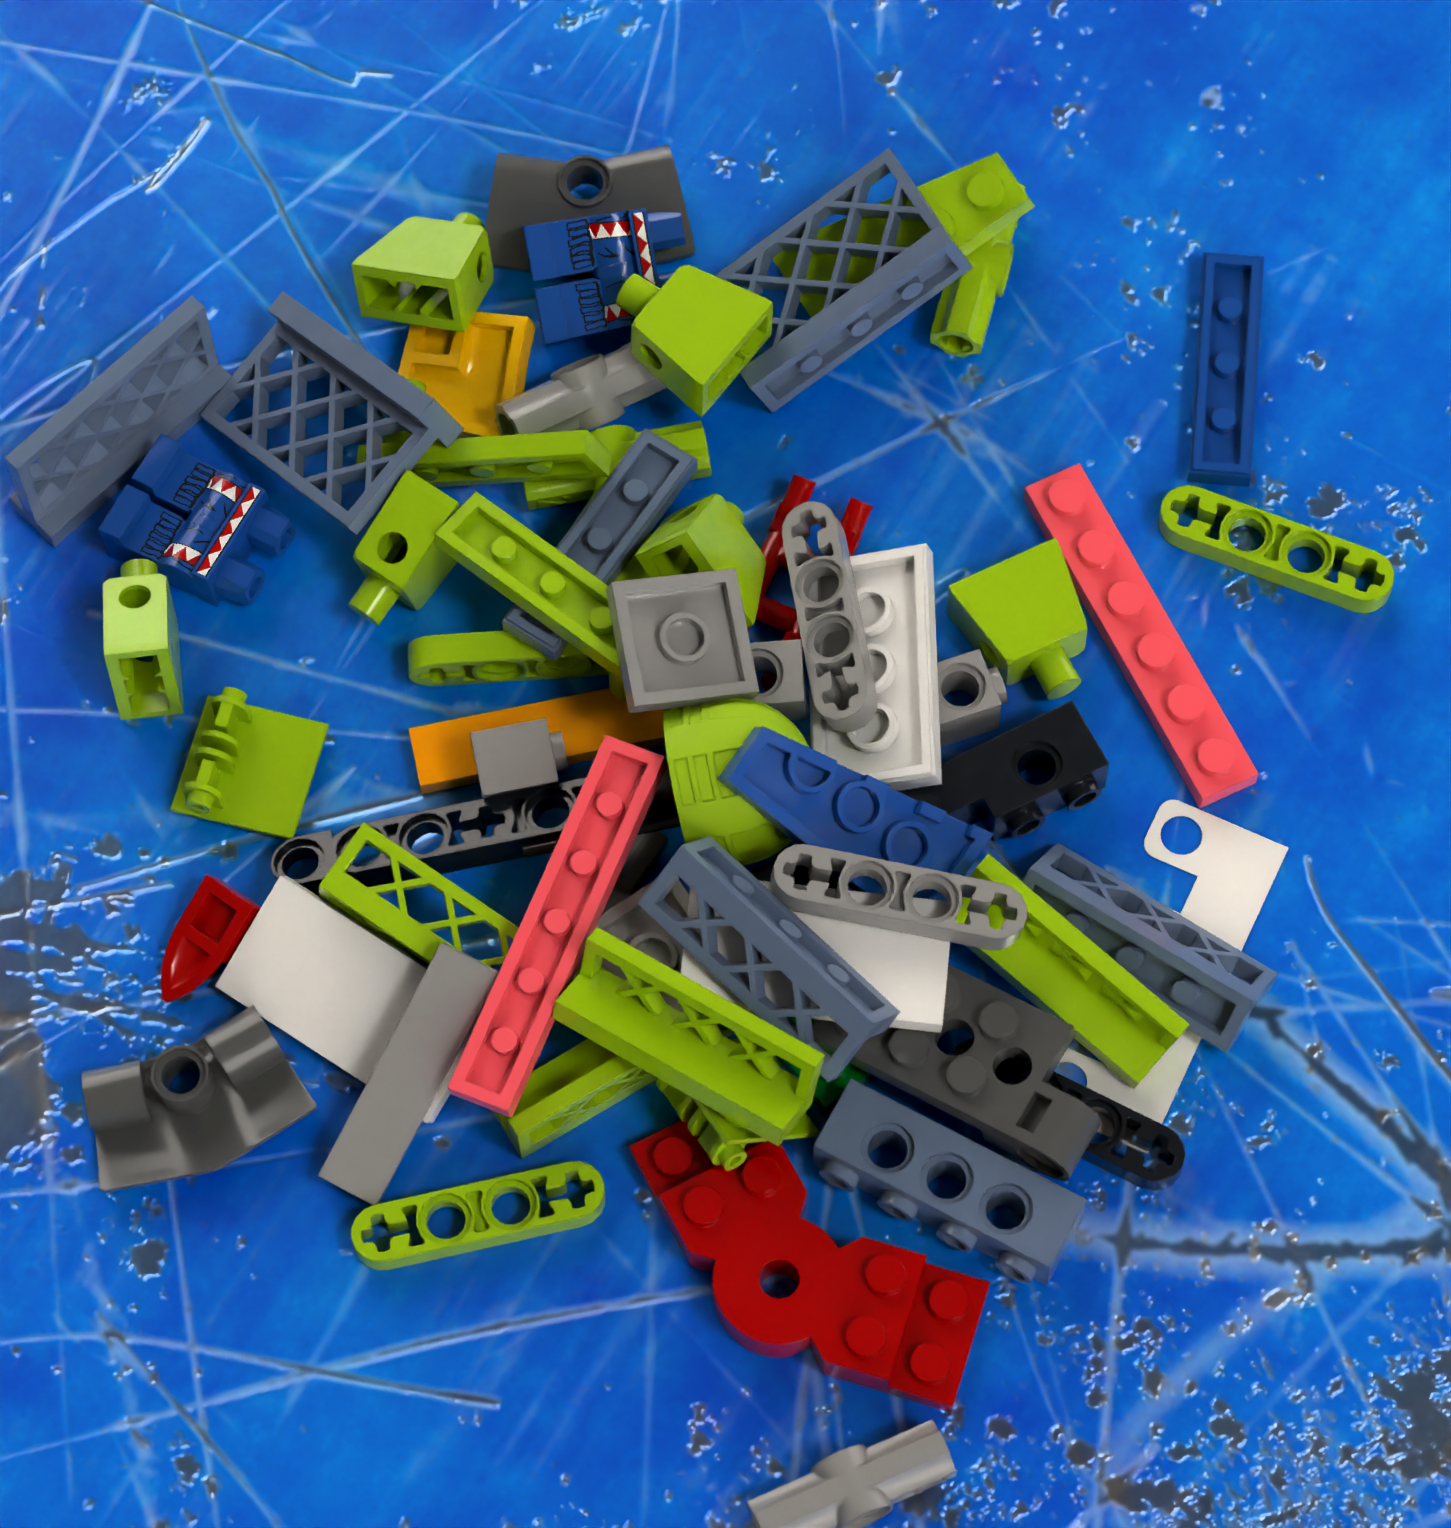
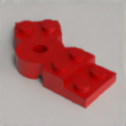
M682 1120L629 1146L633 1161L689 1265L704 1271L713 1269V1299L717 1316L725 1331L739 1345L753 1353L774 1358L793 1356L798 1354L799 1351L811 1347L824 1375L952 1413L989 1291V1281L926 1263L927 1255L864 1236L838 1249L835 1242L825 1231L814 1223L803 1219L807 1209V1190L781 1144L778 1147L769 1141L747 1143L744 1147L747 1158L740 1166L733 1170H725L722 1165H714L698 1142L700 1136H693L687 1128L688 1122ZM784 1274L791 1277L798 1287L788 1297L773 1298L763 1291L761 1285L772 1275Z

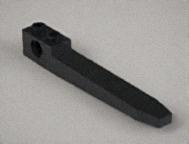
M1071 700L941 765L942 784L898 792L917 801H925L946 811L947 815L969 825L981 821L985 829L993 833L991 839L994 842L1008 834H1011L1013 838L1025 836L1039 828L1045 822V816L1066 806L1069 810L1073 811L1092 803L1101 795V789L1106 786L1109 763ZM1030 768H1038L1047 772L1052 779L1044 784L1034 785L1024 781L1019 774ZM777 858L750 873L759 881L770 882L773 866ZM796 866L793 875H790L794 878L795 885L807 886L809 881H813L808 876L809 868ZM831 873L828 888L836 889L839 878Z

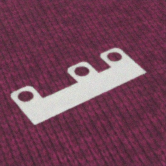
M1168 800L1161 804L1144 839V848L1151 857L1197 876L1181 913L1175 912L1242 951L1289 848L1178 800ZM1184 816L1194 820L1199 825L1202 831V841L1194 852L1178 855L1170 852L1163 845L1161 829L1171 818ZM1174 939L1175 941L1179 942L1180 944L1186 946L1185 944L1181 943L1180 941ZM1186 1029L1135 1089L1105 1064L1068 1048L1059 1063L1068 1062L1077 1065L1086 1075L1087 1088L1162 1124L1201 1037ZM1096 1113L1101 1119V1125L1097 1132L1111 1138L1114 1134L1113 1124L1103 1114ZM1126 1127L1122 1143L1149 1154V1151L1131 1144L1135 1130Z

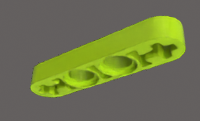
M1185 485L1176 487L1168 492L1162 501L1158 522L1160 533L1168 543L1177 548L1353 612H1375L1383 607L1390 597L1395 574L1392 564L1384 555L1377 551L1197 486ZM1186 507L1197 510L1196 520H1193L1189 527H1183L1178 524L1179 514H1182ZM1216 516L1224 518L1220 525L1218 540L1210 538L1211 527H1214ZM1238 526H1252L1261 533L1264 543L1254 551H1241L1233 546L1228 535L1231 530ZM1309 547L1319 553L1323 565L1315 572L1303 573L1291 566L1287 556L1295 548ZM1334 558L1342 561L1335 583L1328 581ZM1362 571L1374 574L1373 584L1368 587L1367 592L1359 591L1355 588L1356 578L1360 577Z
M505 630L423 636L411 641L407 647L409 678L412 682L425 686L609 675V671L570 643L558 659L554 661Z
M569 1161L380 1203L364 1209L355 1218L351 1227V1240L358 1259L367 1267L375 1270H391L579 1228L594 1222L601 1215L606 1204L604 1181L600 1173L592 1165L581 1161ZM572 1180H579L582 1189L594 1190V1192L585 1195V1206L572 1208L569 1199L554 1200L549 1202L552 1215L541 1217V1203L535 1187L546 1185L547 1199L566 1194L567 1182ZM506 1193L523 1195L530 1203L527 1217L517 1224L507 1225L499 1222L494 1217L492 1208L495 1201L501 1195ZM442 1207L456 1208L465 1216L463 1230L451 1239L435 1237L428 1229L430 1216ZM416 1214V1226L423 1244L412 1246L410 1233L392 1237L390 1239L391 1249L384 1252H378L374 1242L364 1243L365 1239L374 1236L373 1226L379 1223H386L387 1229L391 1233L410 1230L406 1216Z

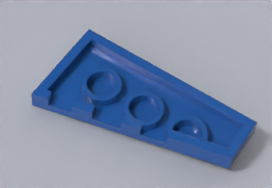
M764 726L754 727L718 778L722 784L748 802L796 844H808L965 876L993 836V833L981 827L962 822L947 815L946 811L925 801H917L890 788V785L876 778L859 774L838 764L837 760ZM832 871L834 875L838 878L840 877L841 872ZM859 876L848 883V886L854 891L884 894L881 884L869 876ZM933 889L921 890L913 896L914 898L947 901L945 896Z

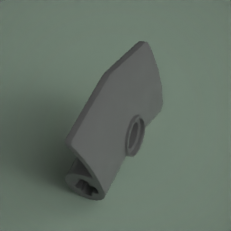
M666 144L602 160L590 155H579L568 161L499 152L494 168L485 229L488 235L493 268L531 273L522 229L524 225L646 208L647 214L653 212L681 213L686 245L654 250L656 265L692 257L695 254L694 240L669 145ZM581 184H590L601 190L596 197L588 200L576 198L570 193ZM591 271L559 277L585 279L591 278L592 274Z
M254 1005L208 1032L203 1038L190 1046L175 1045L163 1050L155 1059L82 1071L81 1075L85 1108L89 1123L96 1137L99 1188L105 1193L218 1171L317 1109L315 1101L286 1059L282 1049ZM185 1070H194L200 1073L197 1086L191 1091L184 1094L170 1092V1084L178 1073Z

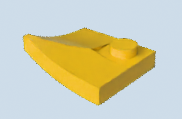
M476 312L464 332L411 324L398 374L404 378L421 381L426 385V393L434 398L464 428L457 438L499 436L500 433L495 422V405L524 393L528 362L536 326L527 316Z

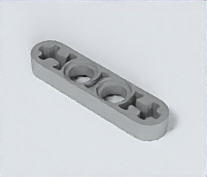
M815 501L805 502L794 507L786 516L782 525V539L812 698L819 714L834 730L852 732L866 726L873 718L877 709V694L846 534L841 522L829 507ZM815 524H819L822 529L817 531V541L819 549L824 556L815 557L814 551L805 540L810 536V527ZM827 575L839 578V586L831 598L819 602L809 599L810 588L817 579ZM837 630L849 632V643L842 653L834 657L820 655V644L827 634ZM843 675L844 681L855 694L849 698V708L845 710H840L836 706V704L841 702L842 694L840 684L834 676Z
M796 844L785 848L777 856L770 877L772 893L793 911L987 950H1001L1011 946L1019 938L1027 919V905L1022 895L1014 888L1005 884L808 844ZM796 866L809 868L808 876L813 881H809L806 890H799L793 887L794 878L790 875H793ZM832 871L841 872L835 889V898L826 896ZM859 876L874 878L881 884L884 890V898L874 905L857 903L848 892V883ZM924 889L936 890L945 896L949 904V911L939 918L924 917L916 911L913 905V896ZM962 897H967L971 899L967 908L969 913L964 924L957 923L955 921L962 906ZM990 905L1001 906L1002 917L1009 919L1004 921L1001 929L989 927V917L985 914L989 910Z

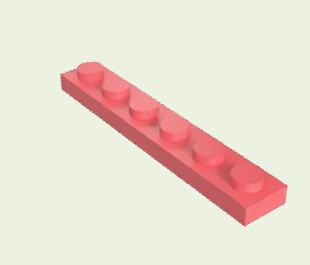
M1080 463L1024 487V502L1046 540L1048 541L1056 537L1060 544L1076 593L1198 807L1201 809L1255 784L1259 774Z
M605 735L447 1087L452 1095L512 1118L554 1024L555 1019L552 1018L555 1001L574 979L583 958L586 940L597 927L667 769L668 763L665 756Z

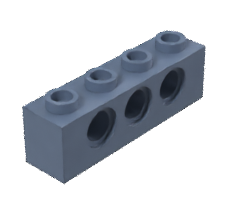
M850 1079L813 1145V1165L820 1168V1176L831 1185L847 1192H853L857 1187L879 1199L877 1202L878 1206L889 1215L905 1222H912L915 1217L938 1229L936 1235L944 1243L962 1252L970 1253L975 1248L997 1260L995 1265L1001 1272L1022 1283H1030L1032 1279L1048 1285L1084 1216L1087 1199L853 1079ZM890 1146L898 1149L904 1155L905 1160L897 1167L885 1169L875 1165L869 1156L879 1147ZM949 1176L959 1181L964 1190L955 1198L942 1199L935 1196L929 1190L928 1184L937 1177ZM1007 1206L1016 1210L1023 1221L1013 1229L1004 1230L992 1225L986 1215L996 1207Z

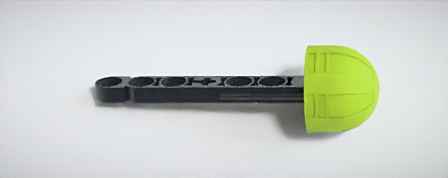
M732 698L712 703H702V705L665 709L663 713V728L668 766L652 800L653 805H650L637 835L681 827L685 844L711 836L741 865L759 862L780 852L792 840L763 817L748 802L722 784L718 778L754 727L764 726L809 747L798 728L782 713L766 704L750 699ZM586 777L365 823L440 874L553 853L567 819L561 825L554 828L539 827L537 820L541 814L552 808L566 809L570 815ZM362 823L351 825L336 835L333 834L332 830H326L286 840L272 855L271 868L276 881L280 875L287 876L288 870L295 862L304 858L318 860V867L311 875L303 879L293 880L319 896L320 883ZM498 824L494 828L493 836L482 837L486 834V826ZM454 831H463L460 832L463 839L462 844H458ZM437 833L444 836L441 845L430 853L418 854L412 851L414 842L422 835ZM382 853L371 864L358 867L351 865L346 872L366 887L394 883L390 858ZM399 865L402 881L417 879L415 875Z

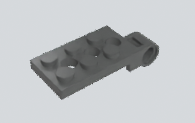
M948 964L941 1033L888 1027L885 1032L867 1039L849 1062L861 1070L982 1130L983 1140L1020 1158L1034 1170L1056 1180H1069L1101 1125L1100 1117L1089 1106L1077 1098L1047 1084L1075 1037L1074 1026ZM817 1019L812 1026L814 1041L824 1051L832 1055L849 1035L835 1021ZM951 1029L966 1030L974 1037L971 1048L967 1052L955 1056L943 1053L937 1047L938 1040L942 1034ZM1017 1057L1024 1059L1030 1064L1032 1071L1029 1077L1019 1084H1005L995 1076L997 1066L1008 1058Z

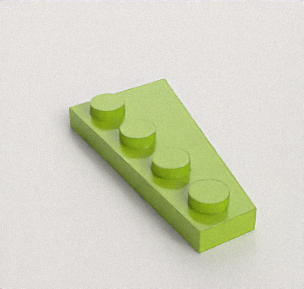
M998 152L917 187L965 256L1035 207ZM893 197L878 204L891 205ZM907 198L905 206L914 207L910 199ZM862 216L855 243L880 245L887 218ZM847 217L820 228L816 240L841 242ZM902 220L895 246L909 247L931 230L925 221ZM783 250L772 258L784 278H791L798 251ZM812 253L806 280L830 282L837 255ZM852 256L845 283L858 284L871 275L877 258ZM802 292L800 302L811 318L823 310L826 294Z

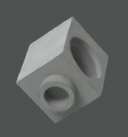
M801 639L750 643L755 671L768 672L777 679L770 690L758 693L754 699L750 700L758 701L774 708L789 720L808 719L805 661Z
M980 649L937 662L941 747L999 729L1001 705L1008 702V697L998 668L987 669ZM952 691H964L973 696L975 701L966 706H955L947 702L944 696Z
M546 718L470 733L482 799L559 783L557 771L568 769L562 732L549 733Z

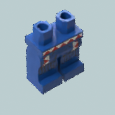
M646 208L522 226L533 282L591 271L592 274L591 278L533 288L543 343L549 344L573 337L631 326L636 317L616 305L618 293L626 280L635 273L660 289L673 275L674 272L658 274L654 250L686 245L681 213L653 212L647 214Z
M161 433L132 476L135 487L129 484L126 485L98 528L108 556L123 563L139 558L151 560L158 566V573L167 576L169 584L192 594H199L201 600L216 607L223 597L246 605H252L263 588L265 574L263 568L246 560L255 546L278 558L284 555L296 534L292 520L271 507L265 489L251 482L247 484L236 475L218 470L184 452L181 443Z

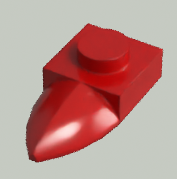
M206 874L175 926L167 944L161 969L162 1000L169 1003L186 996L208 980L222 962L228 964L261 907L220 878Z

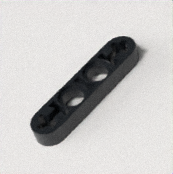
M974 1038L960 1043L951 1055H961L967 1052L973 1045ZM1017 1057L1008 1058L997 1066L995 1076L997 1079L1005 1082L1007 1071L1011 1070L1017 1074L1011 1080L1010 1085L1019 1084L1029 1077L1032 1067L1024 1059ZM1053 1072L1047 1084L1082 1101L1095 1113L1103 1114L1110 1119L1114 1127V1134L1108 1141L1102 1144L1090 1143L1081 1159L1147 1190H1163L1174 1184L1181 1174L1185 1159L1184 1144L1177 1133L1161 1123ZM1129 1127L1135 1130L1131 1144L1140 1149L1150 1152L1155 1144L1166 1148L1164 1159L1171 1164L1170 1167L1159 1163L1154 1171L1147 1170L1143 1167L1145 1156L1129 1146L1126 1148L1124 1159L1114 1155L1121 1147L1125 1128Z

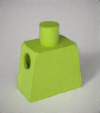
M467 212L459 213L452 221L419 216L407 218L351 263L362 317L464 332L468 328L494 280V269L487 231L477 216Z
M691 265L680 266L661 289L635 273L623 284L616 299L617 306L636 317L631 325V352L635 359L701 417L705 415L772 335V301Z
M407 469L354 551L353 558L366 576V579L351 598L348 605L360 616L377 626L380 625L397 599L416 611L422 608L457 564V561L436 547L434 533L461 507L459 502Z
M711 494L666 517L637 551L635 556L649 576L652 578L736 568L747 628L754 625L766 560L763 552L743 526L744 515L741 509L735 504L725 501L721 495Z
M1056 537L948 585L946 611L950 619L974 649H980L986 664L990 668H998L1005 685H1013L1035 675L1044 693L1050 700L1063 697L1080 685L1081 679L1070 658L1079 655L1085 650L1088 628Z
M140 558L129 560L122 564L120 577L109 578L103 583L104 658L121 720L184 714L178 623L167 576L158 573V566L151 560ZM153 656V661L142 662L135 657Z

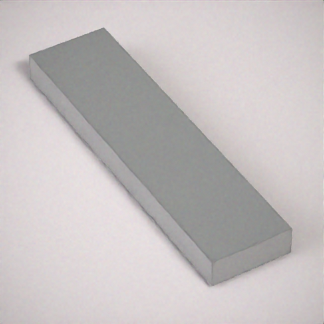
M441 942L320 1170L319 1177L372 1205L380 1203L480 1014L497 978L498 970L445 942Z

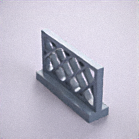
M888 148L714 276L739 287H747L749 291L760 296L763 289L787 291L781 317H773L772 330L777 331L773 346L753 361L750 360L740 372L748 387L773 413L973 267L947 232L895 154ZM891 172L897 180L891 205L866 203L870 187ZM907 198L910 199L914 207L905 206ZM832 214L848 215L841 242L816 240L821 222ZM862 216L887 218L880 245L855 243ZM902 220L925 221L931 230L909 247L895 246ZM783 250L798 251L791 278L767 276L772 258ZM812 253L837 255L830 282L806 280ZM852 256L877 258L871 275L858 284L845 283ZM802 292L826 294L823 310L809 320L795 319Z
M282 292L268 308V311L278 321L202 411L200 416L209 425L354 534L358 535L390 496L407 469L411 471L435 440L449 448L464 428L434 398L288 294ZM286 345L290 346L293 349L292 369L270 375V364ZM330 376L329 396L306 402L307 382ZM291 386V406L268 412L269 392ZM253 397V417L234 422H228L225 419L240 400ZM368 403L367 423L344 429V409ZM329 413L328 434L305 440L306 419ZM382 414L388 418L382 419ZM290 424L289 444L267 450V429ZM404 430L411 434L396 454L381 457L382 436ZM366 441V462L342 468L343 447ZM327 451V472L304 478V457ZM289 461V467L283 462ZM365 479V491L347 511L341 506L342 485ZM326 489V494H324L320 490Z
M191 295L4 457L16 492L9 497L12 507L53 547H56L132 480V476L161 433L177 441L201 420L200 414L232 377L218 362L205 307L195 297Z

